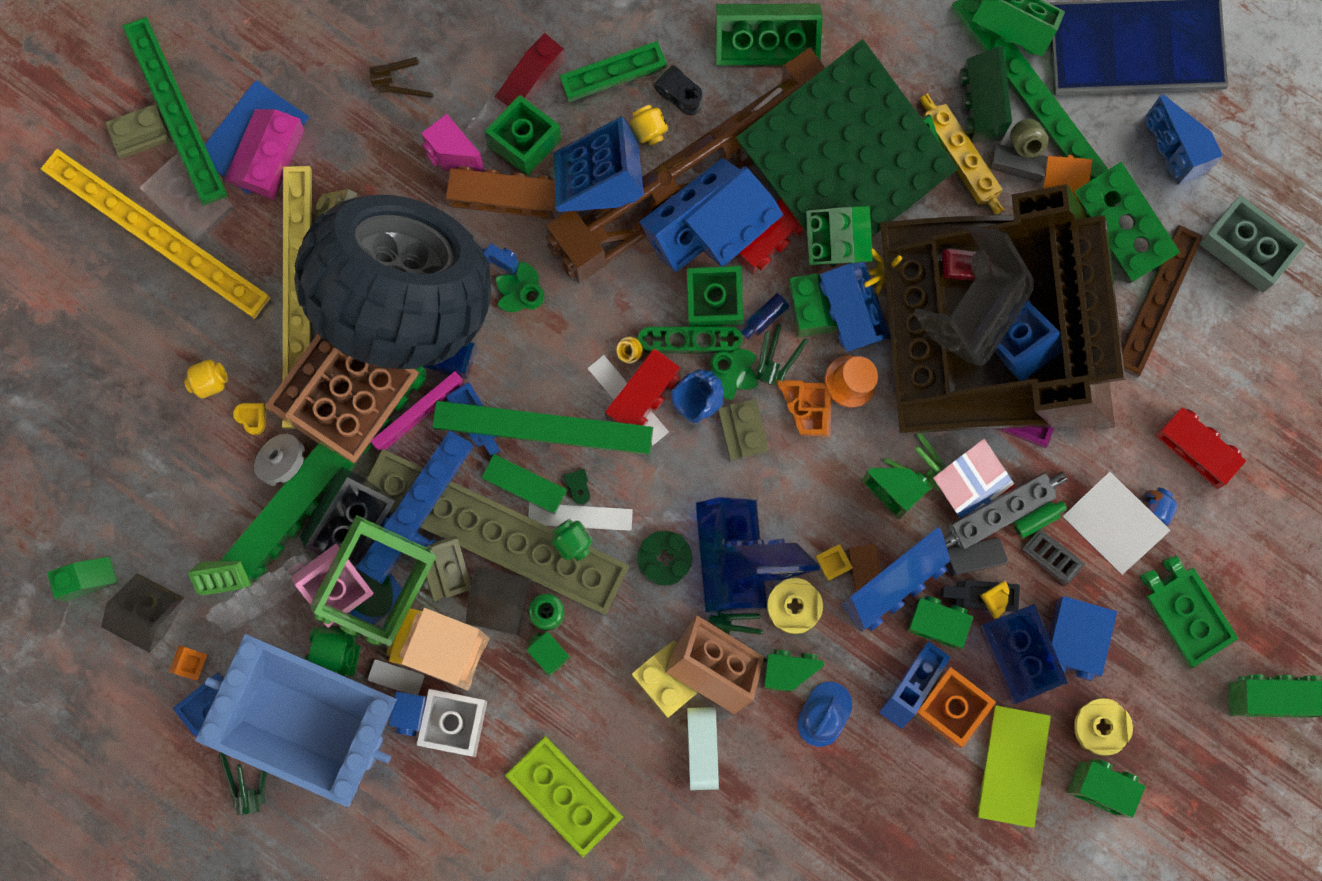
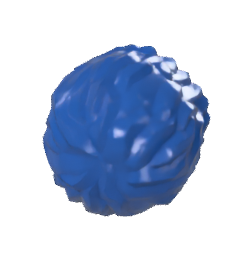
M698 369L688 373L675 385L670 393L672 404L679 414L683 415L689 422L693 424L700 423L702 420L711 417L723 405L724 387L722 386L721 379L717 378L716 374L712 373V371Z

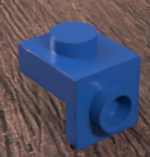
M490 243L487 249H482L489 265L492 262L511 275L516 274L519 263L514 252L505 247L501 250L492 243Z

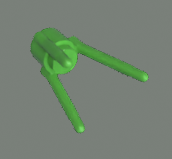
M919 433L917 437L934 459L933 461L919 446L915 447V451L931 467L925 473L929 482L927 485L931 489L935 487L938 491H941L933 477L948 466L943 463L923 434ZM884 458V462L893 468H906L889 458Z

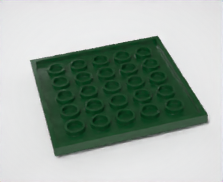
M864 39L853 45L734 138L806 234V211L870 206L872 237L881 230L880 223L892 222L959 169ZM836 263V264H829V265H830L831 267H834V266H836L838 263Z

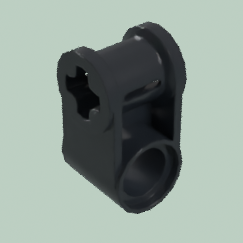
M671 65L654 83L655 90L684 114H697L702 108L701 88L679 68Z

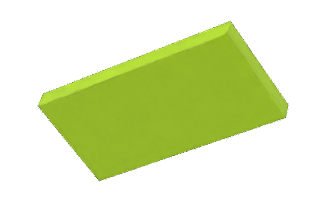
M997 705L993 707L977 818L1035 828L1050 715Z
M546 736L505 775L582 857L623 818L617 809Z

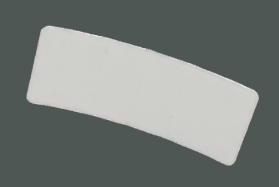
M374 660L368 677V681L413 695L419 694L424 680V675L379 660Z

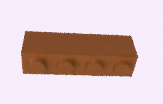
M460 166L458 169L450 168L446 200L448 206L452 208L554 219L556 206L555 180L548 176L530 178L526 177L525 174L516 172L504 175L491 169L478 172L470 167Z

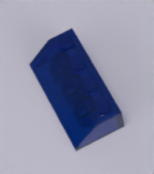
M717 497L696 502L705 612L725 613L767 609L757 500Z

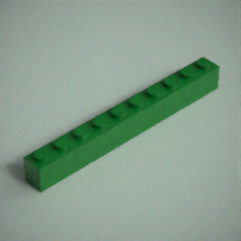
M422 366L415 369L419 372V375L379 429L380 432L391 424L392 420L390 418L396 411L400 412L409 402V395L414 390L418 391L426 382L425 376L427 373ZM371 442L364 450L363 454L367 453L373 446ZM319 443L304 460L298 472L283 485L220 561H240L250 584L254 581H260L268 570L266 567L272 559L277 560L285 551L284 545L290 538L294 539L300 534L303 529V522L308 516L311 518L340 468L344 467L352 471L356 463L350 462Z

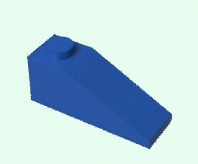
M927 641L879 713L903 729L915 716L951 657Z

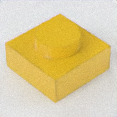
M840 544L815 556L827 582L853 569Z

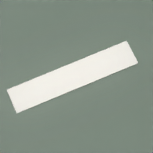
M604 355L587 368L614 400L627 384L626 380ZM651 411L646 417L649 420L646 426L654 428L653 446L669 431Z
M529 503L528 518L545 526H558L564 521L571 519L572 521H581L585 528L631 531L633 509L560 505L554 515Z

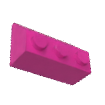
M275 109L255 110L224 181L274 200L283 180V167H289L305 130L301 120Z

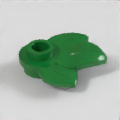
M520 262L517 276L501 275L496 277L498 289L504 295L498 302V307L502 310L516 313L523 308L535 310L543 304L545 295L543 289L538 285L539 275L528 263ZM530 293L536 295V299L533 301H528L526 297Z
M737 349L732 353L720 351L712 356L710 370L716 374L717 378L721 379L722 386L724 387L723 397L725 399L733 400L737 389L751 390L758 387V380L755 379L756 375L750 368L757 358L753 352L747 349ZM721 361H725L728 364V367L724 370L718 367V363Z

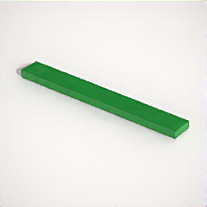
M144 17L122 25L202 206L228 197L148 18Z
M436 401L432 426L435 430H450L452 432L650 455L654 430L651 426Z

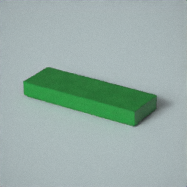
M495 454L482 476V480L554 515L567 493V489Z

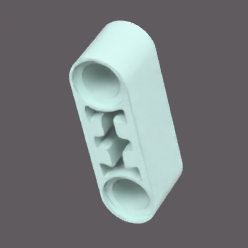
M687 708L690 791L719 790L716 708Z

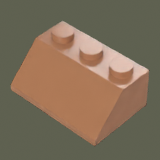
M696 615L673 649L666 673L731 713L736 714L754 700L765 657Z

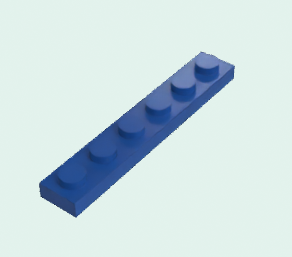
M449 430L384 528L412 540L473 449V444ZM375 540L357 566V569L382 584L402 555V552Z

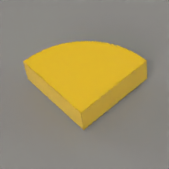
M1006 581L980 595L994 619H997L1005 612L1008 604L1009 588Z

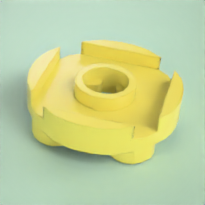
M790 578L775 586L770 593L767 601V612L772 624L777 629L788 634H802L813 628L820 619L823 612V601L820 593L811 583L800 578ZM792 599H797L798 604L803 606L802 609L797 611V614H792V610L787 608V604L792 603Z
M1111 699L1092 700L1079 708L1078 714L1075 717L1074 730L1081 747L1093 754L1102 756L1113 755L1121 751L1126 743L1129 742L1133 733V724L1129 713L1122 706L1118 705L1119 703ZM1100 719H1104L1105 724H1110V730H1106L1105 735H1101V731L1096 728V725L1100 724Z

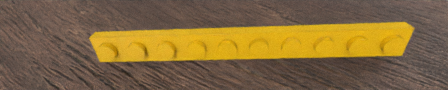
M56 149L42 166L41 170L49 177L254 320L271 299L262 290L59 149Z

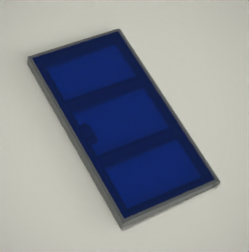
M1222 0L1050 2L1053 6L1065 11L1059 28L1050 42L1054 95L1227 89L1228 87Z

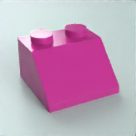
M448 114L421 133L424 140L422 146L427 152L425 155L433 166L439 165L443 171L450 172V168L458 169L460 166L484 172L479 151Z

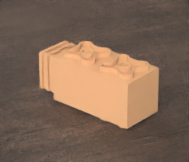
M424 608L422 614L417 613L413 620L411 630L400 653V657L403 658L401 664L469 691L476 667L484 648L487 646L489 637L478 628Z

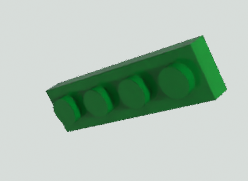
M658 41L564 73L559 75L568 102H572L667 68V63Z

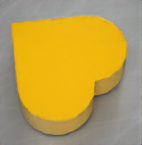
M239 404L233 410V418L236 422L243 425L249 434L260 435L266 427V404Z

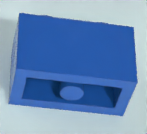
M396 691L395 699L397 701L391 713L389 726L396 727L395 733L416 737L417 731L420 732L427 698Z

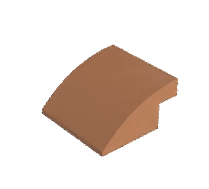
M317 334L265 407L311 439L355 464L419 375V372L415 369L379 367L359 361L336 349Z

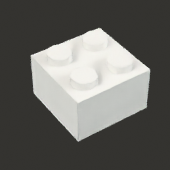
M429 689L417 746L476 757L487 701Z

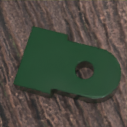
M585 469L565 474V482L567 488H570L574 502L577 505L587 504L590 500V492ZM578 491H583V495H578Z

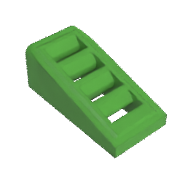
M202 561L189 571V577L198 595L246 589L251 586L240 561Z

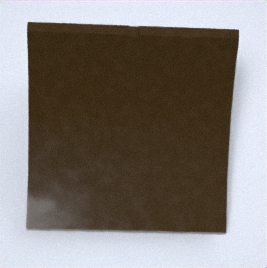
M1067 184L1011 194L1013 215L937 217L880 223L900 434L909 435L998 428L1060 427L1107 429L1115 427L1110 382L1126 380L1107 219L1105 215L1088 218ZM945 249L995 254L996 278L1013 270L1015 271L1031 304L1059 331L1063 352L1024 381H1019L1004 365L982 333V331L1004 316L988 285L989 282L944 278L942 251ZM900 255L902 260L895 267L891 266V262Z

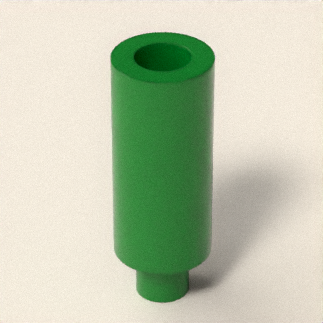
M1062 500L1056 504L1050 501L1012 522L1013 528L1017 535L1023 539L1061 518L1060 513L1066 511L1067 507Z

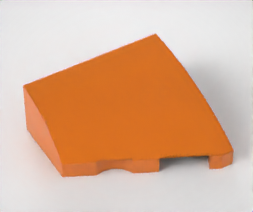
M778 380V386L783 393L800 435L830 438L832 398L826 390L825 383H804L803 381L784 380L782 382Z

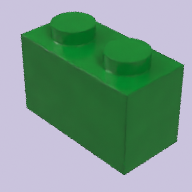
M925 596L924 599L919 598L915 603L906 632L956 650L963 649L973 620V616L967 614L968 610L956 605H952L951 608L940 605L941 600L931 596Z

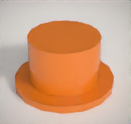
M840 356L832 361L826 369L824 378L826 390L830 397L839 405L848 408L860 407L867 403L875 392V386L878 381L877 369L873 362L865 357Z

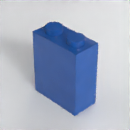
M1065 596L1058 598L1042 663L1048 664L1049 670L1065 673L1066 670L1076 672V677L1083 680L1092 681L1093 677H1101L1118 611Z

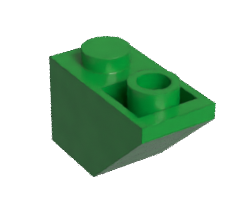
M774 650V653L768 654L766 658L763 689L792 692L824 667V661L818 660V655L802 653L801 658L791 657L790 651Z

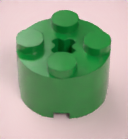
M322 624L320 627L314 626L309 637L311 643L310 652L304 659L344 677H348V675L354 676L361 645L355 644V637L360 638V633L357 632L356 635H351L341 630L339 626L333 625L329 628L325 624Z

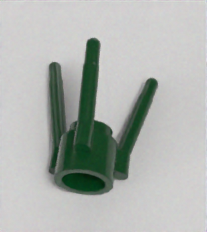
M781 324L776 326L768 355L770 332H765L760 360L756 369L757 375L755 379L773 386L776 385L777 380L784 381L787 371L808 343L807 339H803L784 367L779 370L780 364L773 362L772 359L780 336Z
M718 612V616L710 614L709 623L730 635V631L758 635L764 633L762 629L732 625V621H729L759 619L761 616L758 613L724 614Z
M220 752L219 756L233 798V808H236L237 815L260 812L259 804H265L264 790L267 772L261 770L258 794L255 795V789L246 790L242 766L238 764L236 770L240 791L237 792L226 755Z

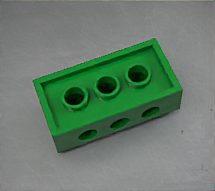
M1122 161L1074 191V196L1089 218L1105 215L1110 252L1130 283L1180 253ZM1110 193L1117 195L1119 204L1115 207L1107 206L1104 202L1105 195ZM1120 217H1131L1133 220L1132 229H1122L1119 225ZM1142 238L1147 241L1148 249L1146 252L1140 253L1134 249L1135 239Z

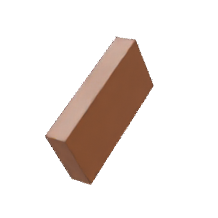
M876 543L848 548L850 563L853 567L852 576L855 593L881 573Z

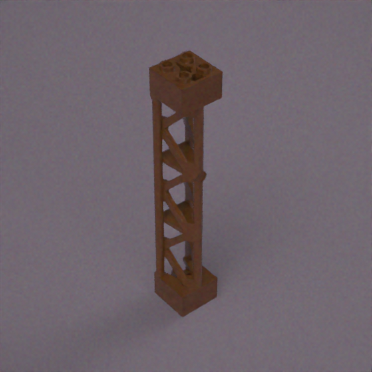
M807 49L784 65L779 85L642 177L644 195L636 202L627 203L618 208L594 209L582 218H580L576 211H567L546 225L548 233L546 239L549 243L547 246L555 258L561 257L564 263L562 267L571 279L575 277L581 283L606 266L615 257L645 238L646 234L639 222L670 199V195H675L689 184L677 185L674 179L719 148H722L723 151L720 159L724 158L727 161L731 159L738 169H742L744 166L747 168L751 166L753 162L749 157L741 161V147L734 138L825 68L812 49ZM650 195L652 196L654 201L633 228L606 233L603 228L604 226ZM624 240L606 254L599 244Z

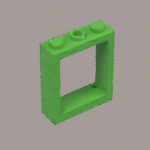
M356 515L310 605L315 614L314 617L326 624H330L331 621L341 625L340 629L348 634L356 635L358 632L365 635V639L372 644L381 646L383 643L391 646L437 555L425 546ZM361 534L417 559L382 628L325 604Z

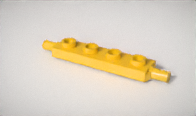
M928 93L923 95L919 99L927 111L923 117L928 114L932 116L940 144L959 168L956 172L977 204H988L995 215L1002 214L1005 209L997 197L1003 189L947 104L936 106Z

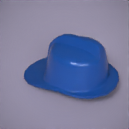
M824 682L818 685L810 694L797 721L798 731L802 739L808 744L816 747L827 746L839 737L853 707L852 698L845 687L835 682Z

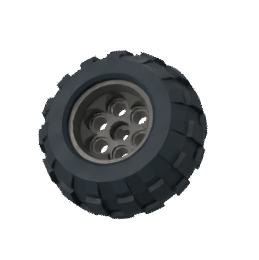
M369 195L342 201L341 204L329 209L326 214L322 213L317 217L303 238L295 262L294 281L299 305L302 306L305 316L311 322L312 328L323 339L346 355L379 367L418 369L420 366L439 364L455 356L462 346L466 347L480 331L490 306V266L482 248L473 240L472 234L447 213L412 198L396 195Z

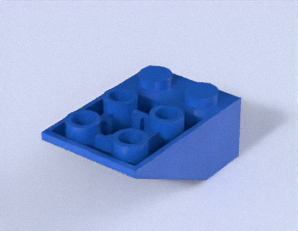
M1164 94L1159 96L1146 114V123L1149 130L1153 131L1157 138L1159 152L1165 155L1170 175L1176 179L1179 185L1207 174L1223 157L1213 133Z

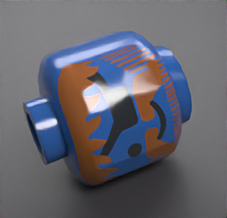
M1158 487L1157 491L1148 490L1141 499V502L1166 526L1170 525L1178 509L1177 502L1172 498L1173 493L1164 488Z

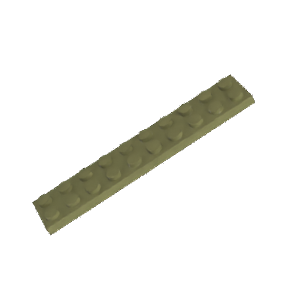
M382 449L367 480L395 500L388 512L393 515L424 468ZM452 481L420 526L421 529L442 539L456 536L461 548L604 616L607 615L630 565L592 547L588 548L590 553L580 561H576L575 558L564 560L551 542L554 529Z

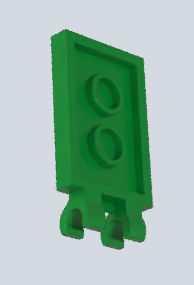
M1175 555L1162 562L1166 570L1171 574V576L1163 581L1160 580L1155 570H1148L1139 577L1143 584L1151 591L1150 594L1145 596L1146 600L1189 668H1194L1239 638L1194 568L1186 570L1179 557Z

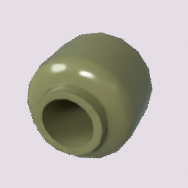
M1024 119L1015 124L1011 130V144L1020 156L1024 158L1038 157L1047 148L1048 135L1038 121Z

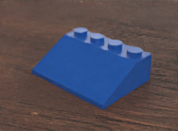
M623 116L554 152L555 198L558 212L618 208L627 203H634L644 195L638 141Z
M937 527L841 605L861 632L866 628L870 631L874 630L884 622L881 618L882 615L887 611L894 614L905 605L902 601L903 598L908 594L915 597L926 588L923 582L931 576L936 580L947 571L944 565L951 560L940 528Z

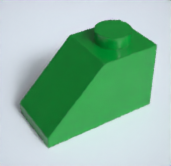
M110 557L75 562L47 572L54 599L63 602L118 583Z

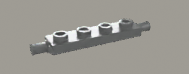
M1061 471L1049 478L1045 473H1040L949 524L950 534L944 537L946 547L948 548L956 544L961 549H966L1057 498L1055 488L1068 481V478L1065 477L1066 474Z

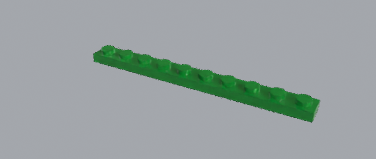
M982 0L955 1L951 6L952 10L984 52L998 46H1004L1009 86L1032 117L1042 125L1048 138L1062 157L1072 155L1073 158L1092 159L1090 181L1107 171V166L1016 45L1002 40L1000 35L991 30L985 31L980 29L972 21ZM1110 193L1105 195L1104 202L1109 207H1115L1119 204V198L1117 195Z

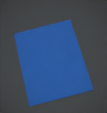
M255 80L208 139L205 146L217 173L225 178L255 110L275 109L299 118L303 126L310 117ZM239 187L247 194L251 193V191Z

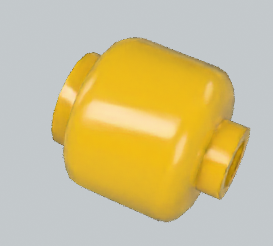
M647 105L632 113L633 118L630 120V126L639 143L648 142L650 146H653L664 140L662 135L668 131V125L659 108H652L651 105Z
M211 359L190 366L187 369V378L184 379L188 392L194 393L201 399L220 393L224 390L225 383L228 382L227 373L223 365Z

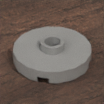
M281 434L270 439L262 446L256 456L254 463L256 476L263 483L270 486H275V483L280 481L285 483L290 480L303 464L304 457L302 453L305 451L303 444L290 434Z

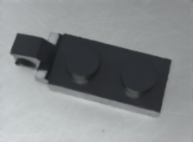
M975 580L956 581V587L943 586L941 588V599L955 600L956 606L965 609L989 611L980 595L1000 583ZM1007 583L1009 599L1005 612L1018 613L1020 585Z

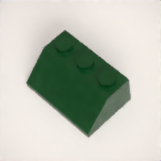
M998 46L967 58L964 67L960 69V83L965 86V93L962 95L963 109H967L968 118L965 119L966 134H970L972 143L1002 141L1012 123L1004 46Z

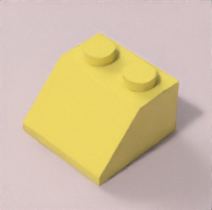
M675 640L632 673V677L667 719L698 694L694 689L666 673L672 651L677 645Z

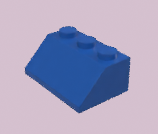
M744 166L683 219L705 254L721 267H724L781 218L783 214L772 195L752 172Z
M866 262L850 263L820 274L822 281H820L822 292L825 296H828L831 305L829 307L830 316L834 322H837L840 331L838 332V339L841 346L845 347L847 352L891 338L874 285L864 287L863 285L871 279Z

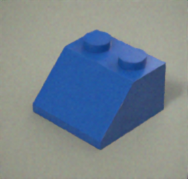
M1027 299L982 331L1004 365L1019 381H1024L1063 352L1059 331Z

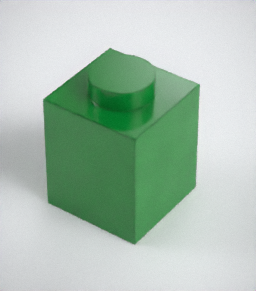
M548 631L544 635L541 632L537 633L528 642L530 645L527 649L528 653L549 676H552L571 659Z

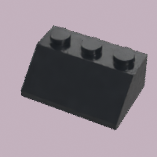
M341 467L300 535L302 544L305 549L321 555L336 543L341 547L356 515L380 526L395 500L364 477ZM363 534L360 535L348 558L354 567L372 538Z

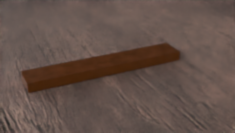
M1181 225L1176 227L1171 239L1180 253L1157 268L1122 346L1125 372L1136 377L1141 376L1203 235Z

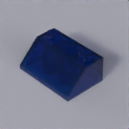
M785 539L770 540L768 544H764V540H753L747 542L748 545H743L741 540L726 543L727 548L716 551L721 584L780 581L820 570V565L797 543H785Z
M1035 604L979 626L1012 705L1068 683Z

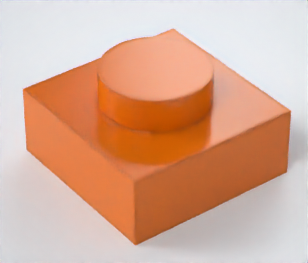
M179 645L169 672L198 681L208 654Z

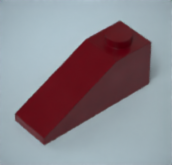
M544 33L524 54L493 98L494 101L503 109H506L519 95L529 100L566 62L564 48Z

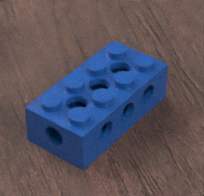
M724 158L716 162L639 222L659 259L675 273L703 252L702 247L683 218L740 170Z

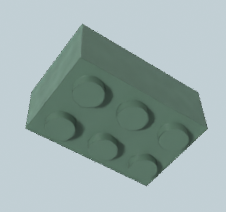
M1239 195L1201 240L1200 245L1264 293L1275 284L1304 247L1305 243L1243 196Z

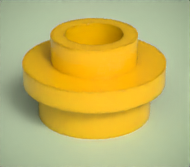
M629 336L620 340L616 353L621 361L632 364L640 360L643 349L638 339Z

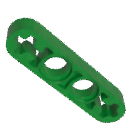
M646 327L639 333L638 340L645 353H651L655 348L662 354H715L720 351L732 353L740 349L743 336L740 330L735 327ZM648 334H652L653 339H661V334H666V347H661L662 341H654L653 346H647V342L642 341V339H647ZM681 334L685 340L684 344L680 347L672 346L669 342L671 335ZM708 334L712 340L710 345L707 347L699 346L696 342L698 335ZM715 334H720L719 339H727L728 334H733V338L738 339V341H735L733 346H728L727 341H719V347H715Z

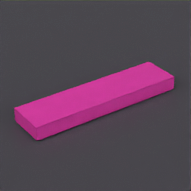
M456 371L453 372L373 438L371 443L380 453L382 449H388L434 411L436 401H446V395L463 386L464 383Z

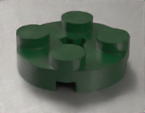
M658 531L643 540L638 550V567L643 576L653 584L664 587L672 586L679 583L688 574L692 566V551L682 535L672 531ZM662 551H667L668 555L673 556V560H669L668 566H663L661 561H657V557L661 556Z

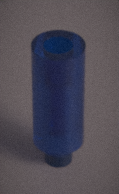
M776 293L745 321L747 326L741 331L742 335L746 339H749L754 334L759 336L790 307L788 302L780 294Z

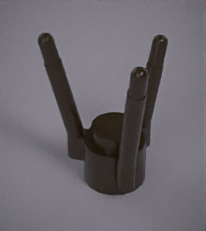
M418 57L387 65L370 67L372 87H380L381 93L394 92L420 97H434V94L431 92L390 86V83H394L393 71L419 65Z

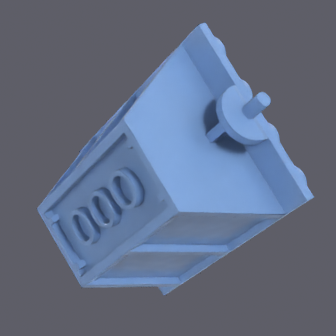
M247 634L244 635L223 682L210 677L205 681V685L218 690V693L199 731L196 742L343 806L350 807L365 771L372 768L376 759L386 764H389L392 756L380 751L384 740L381 735L397 699Z

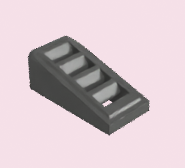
M1041 529L1036 532L1022 549L1024 553L1063 586L1069 584L1085 565L1077 556ZM1043 540L1046 544L1036 553L1033 549ZM1051 547L1054 552L1045 560L1042 556ZM1060 555L1063 559L1056 567L1053 566L1052 562ZM1067 563L1071 564L1072 566L1065 574L1061 572Z

